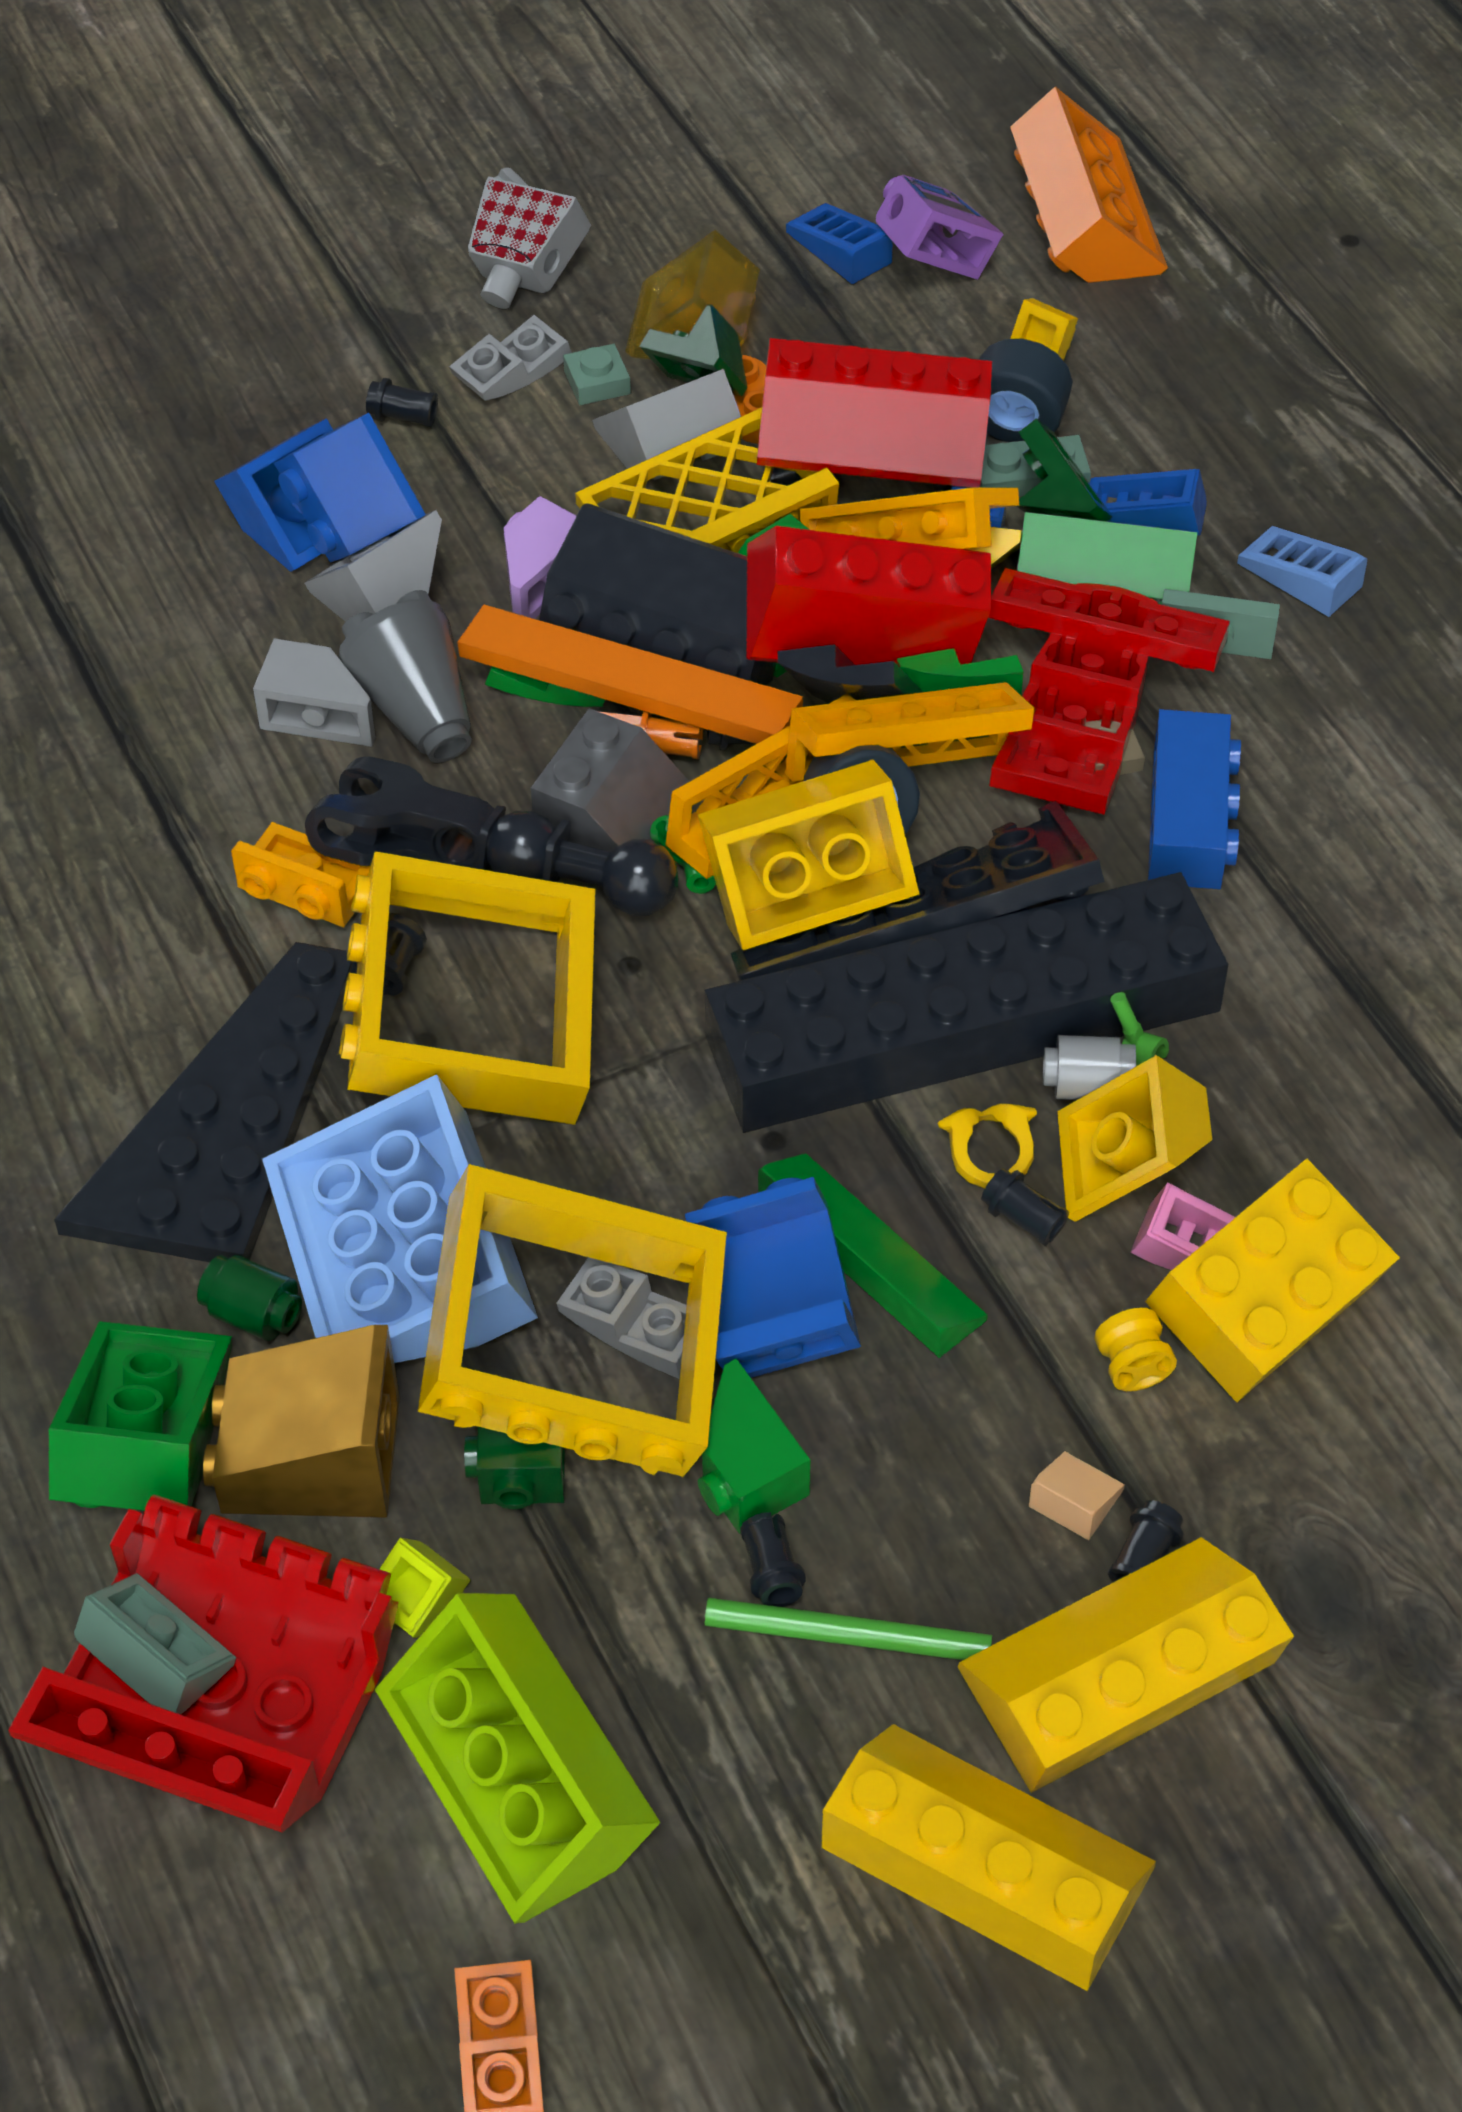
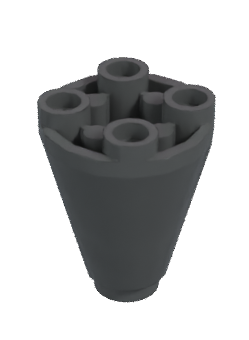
M415 590L402 596L395 605L388 606L375 614L363 612L348 619L342 626L345 640L340 645L338 658L368 694L371 701L420 753L427 754L431 762H446L466 751L472 742L469 734L471 723L451 625L441 605L431 601L426 591Z

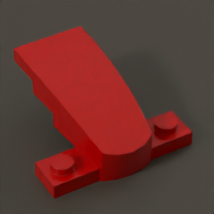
M1005 568L991 595V612L988 618L1007 622L1016 628H1032L1049 632L1051 635L1032 662L1029 684L1022 694V697L1034 707L1032 729L1008 733L992 765L989 786L1051 802L1057 801L1059 804L1105 815L1121 773L1122 762L1132 729L1134 731L1149 656L1175 662L1179 666L1188 669L1200 668L1214 672L1227 641L1230 621L1161 605L1147 596L1121 587L1090 583L1071 584ZM1102 720L1101 727L1109 729L1113 721L1121 723L1116 733L1085 726V722ZM1097 763L1104 764L1102 770L1095 771Z

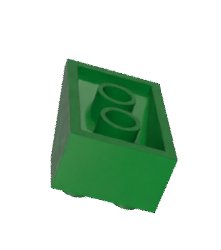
M99 1321L49 1427V1500L72 1502L86 1508L107 1506L145 1511L148 1500L155 1494L191 1506L203 1476L205 1449L207 1444H210L214 1428L212 1420L213 1392L216 1385L224 1384L232 1349V1336Z

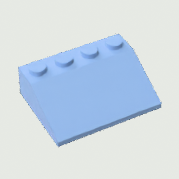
M437 1074L262 1159L315 1337L319 1338L370 1325H388L394 1363L426 1357L449 1196L468 1164L486 1168L467 1112ZM480 1229L464 1349L478 1347L538 1318L514 1247L508 1236Z

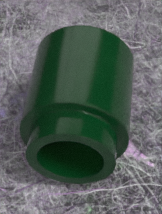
M218 1255L212 1259L204 1270L197 1289V1301L200 1305L207 1307L211 1317L266 1341L273 1340L280 1333H288L297 1322L302 1309V1298L297 1295L298 1284L295 1279L240 1255H234L231 1258Z

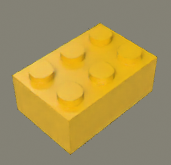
M874 759L697 814L726 922L742 950L919 895L892 780Z
M1307 1158L1171 1270L1145 1302L1238 1403L1369 1290L1400 1257Z

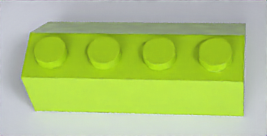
M457 1593L374 1689L514 1924L525 1923L617 1871L661 1823L515 1594Z

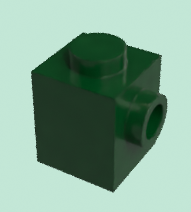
M478 1427V1436H465L466 1478H478L481 1504H497L503 1508L520 1509L532 1503H564L565 1448L543 1442L539 1444L520 1443L511 1439L506 1433Z

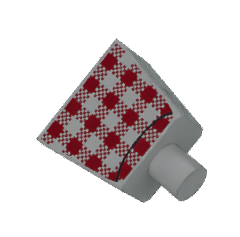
M488 176L468 245L469 256L481 275L487 278L480 294L487 303L501 309H508L518 287L540 293L551 290L591 227L576 197Z

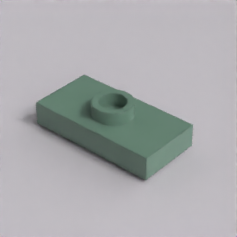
M1164 589L1162 605L1230 621L1227 641L1222 653L1265 659L1272 658L1280 604Z

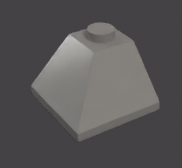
M436 510L429 512L405 527L344 557L304 584L313 596L345 622L356 614L363 612L375 614L388 606L395 605L402 596L409 592L423 590L428 594L442 519Z

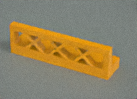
M973 487L800 509V522L808 529L964 550L992 547L990 509L1019 506L1018 488Z
M1007 682L792 708L785 774L792 782L804 780V775L812 761L806 760L807 749L815 757L841 754L857 746L880 745L885 748H892L908 767L998 755L1009 732L1032 729L1034 707ZM989 735V737H984V738H976V739H968V740L966 739V738H969V737H977V736ZM928 743L927 745L913 746L914 744Z
M845 694L829 704L856 700L849 694ZM790 726L672 791L666 846L706 879L714 874L697 814L803 782L804 780L792 782L785 774L787 757L781 763L788 750ZM807 749L806 760H812L814 755ZM748 774V776H747L746 779L743 781V783L741 784V786L737 788V786H738L739 783L742 781V779L744 778V776H746V775ZM704 799L696 812L691 814L692 805Z

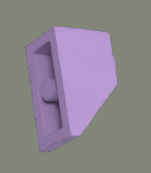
M541 496L522 512L514 514L504 527L512 613L533 619L540 615L547 573L576 518V515Z

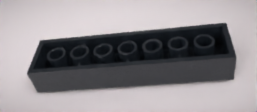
M1182 872L705 989V1035L742 1132L746 1133L1044 1056L1045 1047L1056 1048L1058 1035L1124 1036L1123 1027L1110 1001L1111 996L1118 992L1125 993L1137 1022L1141 1024L1143 1031L1220 1012L1229 964Z

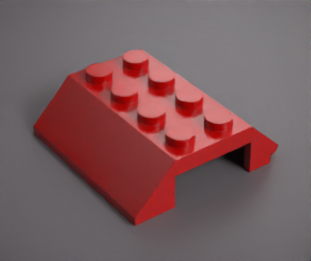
M154 1494L147 1502L144 1515L141 1512L128 1509L110 1542L118 1570L112 1584L136 1573L139 1574L236 1657L234 1666L180 1715L149 1704L90 1651L79 1644L64 1673L42 1667L8 1729L11 1737L283 1833L322 1800L382 1674L399 1602L392 1600V1596L386 1595L391 1573L343 1557L335 1569L333 1580L326 1578L332 1556L329 1552L276 1536L269 1547L266 1558L261 1556L266 1531L211 1514L206 1520L202 1536L197 1535L202 1512L200 1509Z

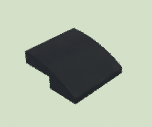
M835 644L778 651V663L813 696L827 703H831L845 694H849L855 700H865L923 692L894 661L855 665Z

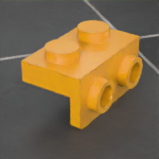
M271 822L255 845L238 841L231 850L238 888L245 890L255 898L262 900L270 899L296 909L310 919H322L343 928L355 913L351 911V904L355 894L357 875L368 876L370 866L356 865L324 856L312 848L306 834Z

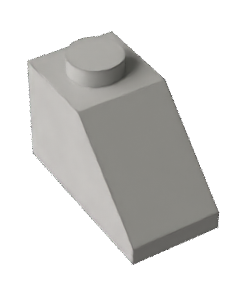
M273 639L253 688L260 729L373 747L376 737L371 699L330 647L310 643Z

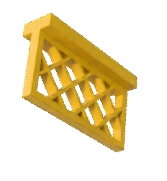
M761 407L575 493L576 505L579 509L586 503L598 506V503L611 497L631 501L627 516L634 519L636 518L640 503L670 509L666 525L648 521L643 522L738 553L746 539L788 514L793 515L800 521V509L836 505L839 482L828 468L819 472L781 468L795 471L802 478L789 486L770 482L774 468L770 466H765L762 480L732 475L735 459L757 463L758 448L741 445L740 443L743 436L760 429ZM706 453L727 457L723 472L694 467L693 464L696 458ZM659 475L679 479L675 495L645 489L647 481ZM688 481L718 487L714 503L684 497ZM726 489L757 495L754 502L742 508L722 505ZM679 511L709 517L707 524L692 531L674 527Z

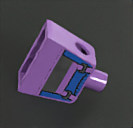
M903 174L894 177L887 183L883 191L884 201L876 214V223L906 257L977 280L1003 236L999 229L953 192ZM943 226L952 235L955 232V230H957L958 232L955 236L947 238L943 233Z

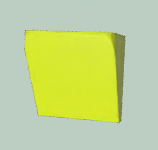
M399 1538L380 1567V1570L391 1573L386 1595L392 1596V1600L399 1602L394 1623L414 1638H418L428 1628L457 1593H462L471 1580L423 1542L406 1538Z

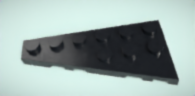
M1054 801L1039 808L1041 820L1029 826L1017 828L1015 823L1009 822L992 830L993 837L989 844L978 850L971 846L956 847L913 867L919 895L746 950L741 948L730 954L738 979L741 981L1029 910L1031 905L1050 899L1064 901L1077 898L1085 894L1090 886L1105 882L1100 861L1057 801Z
M295 942L54 1219L58 1235L209 1263L218 1255H223L227 1258L240 1255L250 1260L273 1199L262 1159L292 1145L343 1009L348 974L352 973L351 968L353 961H347V950Z

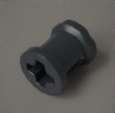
M389 913L383 984V995L393 996L402 992L407 980L404 972L412 957L419 955L423 951L427 941L425 932L416 922L396 913ZM398 934L402 935L401 942L395 940ZM353 962L352 973L357 974L358 962Z

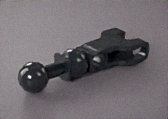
M370 756L359 757L353 760L340 775L339 794H329L320 799L309 812L305 821V832L310 845L318 853L327 857L356 865L371 866L374 852H381L487 871L491 868L493 872L559 882L561 877L603 887L604 894L613 906L631 916H650L663 909L673 900L679 882L677 863L665 847L649 839H631L616 847L612 852L569 842L571 821L563 819L558 827L555 828L548 818L533 811H514L505 815V806L497 805L494 808L487 801L430 785L424 781L419 772L409 765ZM366 778L371 780L379 791L371 795L366 794L360 787L358 779ZM333 818L340 822L354 825L353 833L347 836H339L327 828L325 819ZM458 829L466 832L473 840L464 837Z

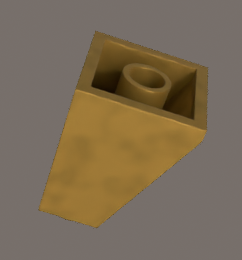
M370 1325L229 1358L226 1385H216L212 1399L213 1425L219 1427L217 1445L207 1444L203 1463L205 1486L215 1488L221 1514L387 1518L400 1402L388 1325Z

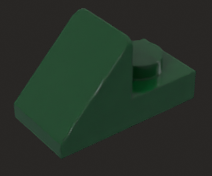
M711 304L705 307L690 334L679 330L669 334L649 329L639 346L669 378L690 382L724 369L734 395L742 397L748 388L738 334Z
M1036 418L1019 431V434L1029 447L1023 453V456L1032 470L1043 481L1019 499V506L1016 507L1029 513L1105 522L1113 517L1050 428Z

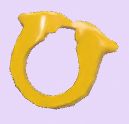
M997 1104L982 1112L974 1108H963L937 1123L939 1128L949 1132L951 1155L956 1171L968 1183L986 1188L989 1181L995 1175L994 1173H987L978 1169L971 1162L967 1153V1143L973 1134V1126L979 1123V1121L1001 1122L1004 1128L1015 1137L1019 1146V1158L1016 1164L1008 1170L1012 1173L1018 1170L1026 1175L1034 1160V1142L1029 1121L1037 1115L1035 1108L1015 1104Z

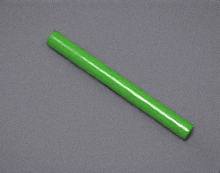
M708 1598L705 1613V1626L957 1660H965L990 1647L992 1642V1635L717 1598Z

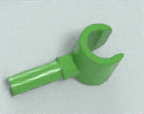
M1118 992L1112 995L1110 1001L1123 1027L1125 1036L1122 1044H1135L1136 1066L1155 1055L1166 1058L1169 1051L1168 1040L1143 1032L1141 1024L1137 1022L1125 993Z

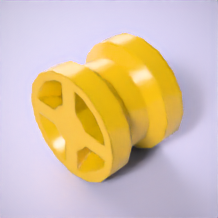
M1133 1308L1122 1311L1104 1321L1095 1332L1094 1340L1103 1356L1109 1357L1111 1360L1108 1373L1116 1389L1138 1391L1149 1388L1163 1381L1176 1368L1177 1359L1168 1343L1162 1342L1160 1339L1163 1327L1154 1310Z

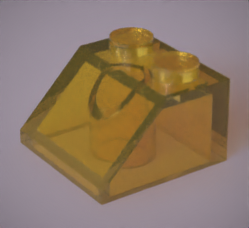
M712 231L643 281L625 351L633 358L650 359L639 347L649 329L669 334L679 330L690 334L708 304L713 305L738 334L741 346L749 332L747 325L751 308L756 300L755 289L760 269L718 231Z

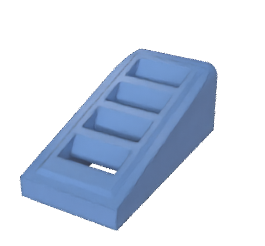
M1271 526L1238 555L1237 564L1330 617L1362 588L1367 558L1354 551ZM1272 547L1279 550L1273 556L1266 555ZM1288 557H1291L1292 559H1294V561H1292V562H1288V561H1285V560H1286Z

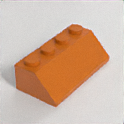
M1054 87L1010 126L1017 149L1014 151L1015 157L1025 169L1028 181L1025 182V187L1036 201L1039 210L1036 219L1040 227L1047 234L1051 245L1047 249L1050 258L1063 272L1068 273L1072 270L1088 283L1161 275L1168 269L1121 139L1057 87Z

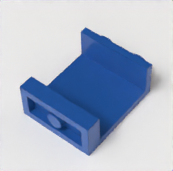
M814 1177L804 1180L800 1178L781 1179L770 1184L766 1191L741 1198L734 1196L718 1197L708 1201L702 1209L685 1213L687 1222L727 1232L718 1326L719 1333L716 1348V1361L722 1370L725 1364L737 1359L750 1378L861 1347L828 1204Z

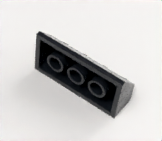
M589 503L582 505L547 573L539 617L540 621L765 686L773 681L777 662L746 659L747 556Z

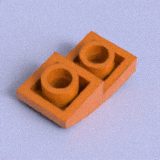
M531 1960L454 1968L464 2112H544Z

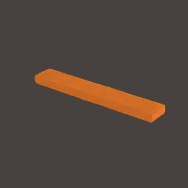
M485 604L457 642L459 657L755 744L790 726L792 708L803 707V696Z

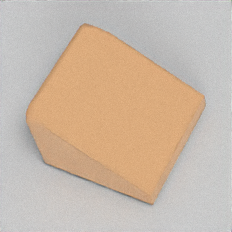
M1064 1451L1039 1473L1031 1484L1029 1507L1083 1538L1090 1540L1123 1492L1125 1484Z

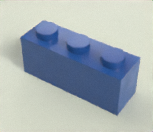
M1159 709L1153 751L1148 880L1182 872L1189 887L1221 889L1225 865L1236 866L1239 829H1228V820H1237L1240 784L1229 783V775H1238L1241 740L1230 739L1231 714Z

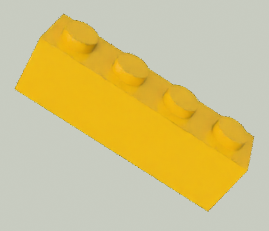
M1200 1537L959 1662L957 1667L1029 1791L1033 1793L1271 1666L1280 1657L1294 1635L1255 1573Z
M895 1724L891 1725L858 1751L823 1808V1849L1087 1992L1156 1864L1155 1860Z

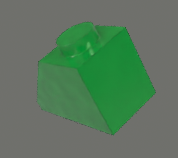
M734 1359L724 1365L710 1416L708 1447L702 1454L703 1476L698 1479V1487L709 1509L716 1516L725 1513L740 1534V1527L748 1518L765 1512H771L773 1516L810 1495L811 1460L739 1361Z

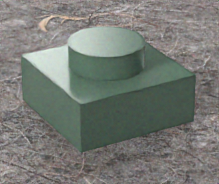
M615 343L563 355L564 372L579 406L631 394L630 376Z

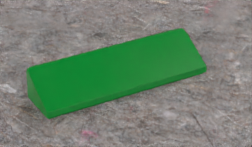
M805 1153L771 1162L758 1170V1193L766 1191L770 1184L781 1179L800 1178L804 1180L814 1177L828 1204L844 1273L938 1358L942 1357L987 1321L988 1314L808 1154Z

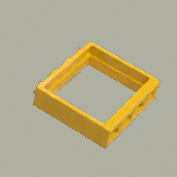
M374 852L368 876L357 875L355 894L351 904V911L362 913L361 924L353 923L347 951V961L358 962L357 974H348L343 999V1011L354 1012L353 1025L344 1024L339 1047L341 1058L350 1060L347 1090L393 1096L437 1074L463 1108L575 1125L590 1088L595 889ZM389 905L557 932L552 1066L379 1039Z
M468 1164L448 1200L418 1412L455 1421V1427L478 1426L506 1433L511 1439L524 1444H539L543 1442L572 1449L579 1456L589 1460L612 1459L641 1466L645 1472L655 1475L657 1471H662L684 1477L708 1447L727 1232ZM480 1229L689 1283L676 1420L461 1367Z

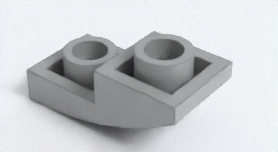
M533 315L501 342L488 334L451 364L449 368L453 375L486 401L507 395L531 384L564 362V354L572 352L566 339L537 316Z
M588 1257L558 1300L557 1307L559 1312L613 1348L652 1368L680 1379L687 1305L652 1292L648 1275L624 1266Z

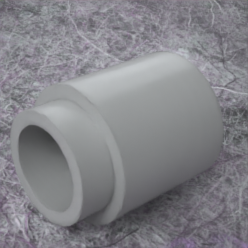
M1058 1035L1056 1048H1044L1043 1086H1055V1099L1078 1100L1136 1067L1135 1044H1120L1119 1037Z

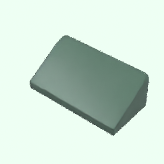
M137 1573L86 1596L74 1631V1636L81 1645L149 1704L180 1715L233 1667L236 1657Z

